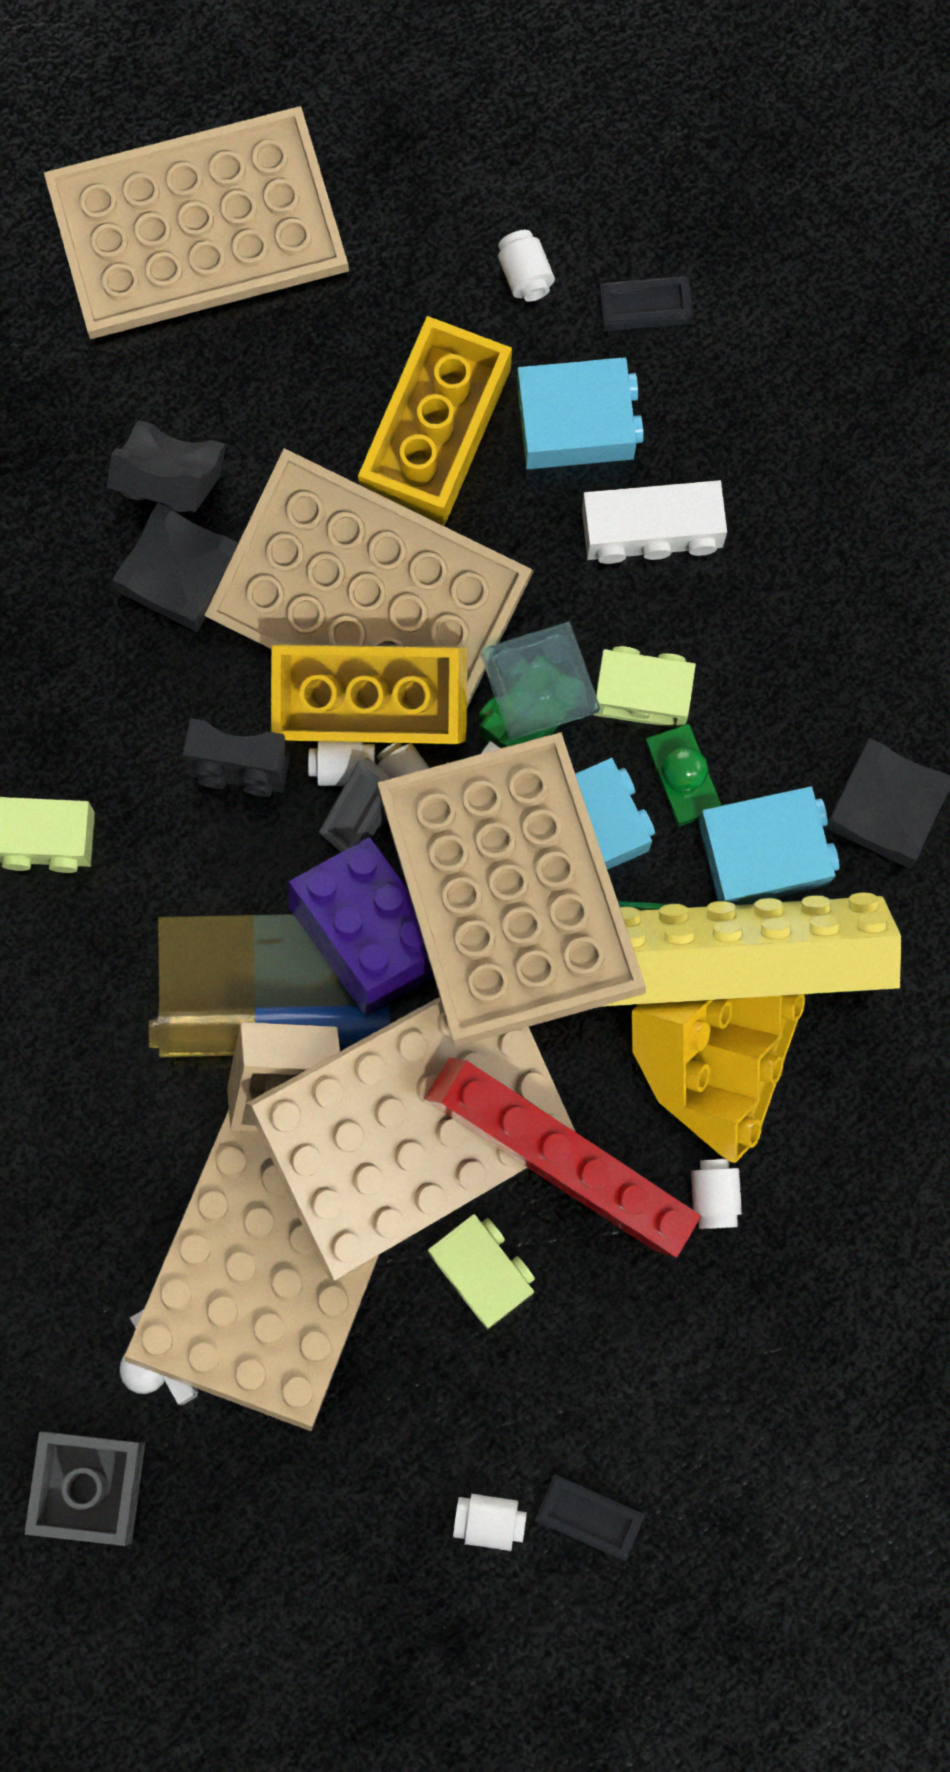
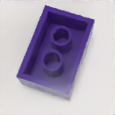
M370 837L289 881V909L365 1016L434 977L409 891Z

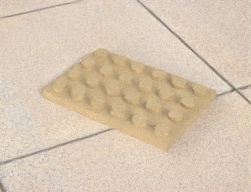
M301 106L44 172L90 339L349 271L347 258Z
M283 449L204 616L272 649V645L282 644L467 647L468 707L533 574V570L289 450Z
M561 732L377 783L455 1047L646 994V985Z
M438 997L246 1103L319 1260L330 1279L335 1281L527 1168L424 1100L448 1058L469 1061L575 1132L529 1027L455 1047L441 999Z
M228 1110L124 1356L125 1362L312 1431L379 1255L335 1281L330 1279L319 1260L260 1133L230 1131Z

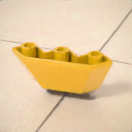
M804 994L649 1003L639 1004L632 1010L633 1054L658 1102L724 1159L736 1163L750 1147L753 1148L760 1138L762 1124L776 1083L782 1074L783 1063L797 1022L804 1010L805 996Z

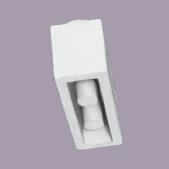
M721 480L584 492L582 515L587 560L599 559L601 563L612 564L625 560L626 556L644 555L646 559L656 560L670 556L671 552L689 551L691 555L701 556L711 554L717 548H723L727 527Z

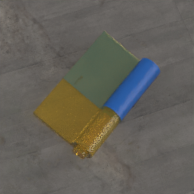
M294 915L158 917L159 1013L158 1019H149L150 1048H159V1057L234 1056L241 1022L337 1027L340 1051L390 1024V1008L388 1003L366 1016L362 1013Z

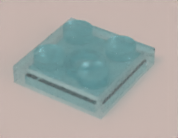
M570 621L481 649L480 655L510 740L599 712L600 706Z

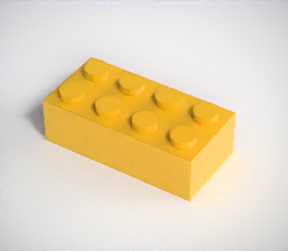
M427 316L359 472V485L445 526L510 373L512 348Z
M272 645L271 732L284 734L285 740L459 744L466 741L467 647Z

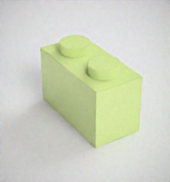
M619 646L614 647L613 651L603 650L593 715L672 728L683 726L688 718L696 664L686 662L684 657L676 654H660L658 658L640 655V651L630 647Z
M0 797V862L2 867L10 870L24 871L30 870L31 864L49 865V869L52 871L63 873L77 872L78 866L91 867L95 812L89 801Z
M473 1214L428 1249V1254L488 1330L533 1295L534 1291L529 1284L535 1278L518 1256L510 1261L499 1247L505 1239L492 1221L486 1218L480 1222L476 1215Z

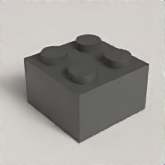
M39 1432L25 1535L121 1546L132 1544L145 1443Z

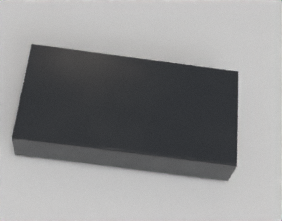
M688 276L600 283L599 295L604 331L692 324L693 310Z
M554 1474L535 1521L626 1561L645 1515Z

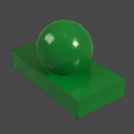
M689 724L646 738V748L677 827L699 820L702 810L721 806L708 773L707 761L700 753Z

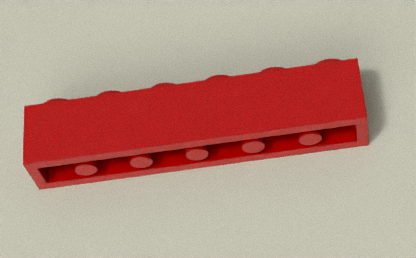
M448 1058L424 1098L425 1101L654 1251L677 1258L701 1217L700 1214L467 1060Z

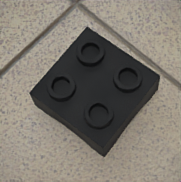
M138 421L122 449L116 448L111 454L107 488L120 491L122 495L130 499H149L164 503L166 507L174 511L196 512L221 476L226 444L213 440L200 443L180 441L161 432L154 424Z
M157 502L142 535L128 558L118 569L113 582L117 592L198 632L206 618L204 615L239 543L226 536L204 529Z
M190 718L183 757L192 777L198 778L197 782L200 785L216 789L225 788L226 783L244 786L243 791L246 793L264 797L271 796L272 791L284 792L290 755L285 753L284 734L265 732L256 736H234L217 730L207 721Z
M869 738L825 828L910 869L916 862L933 822L950 790V776L914 763L890 750L885 745Z

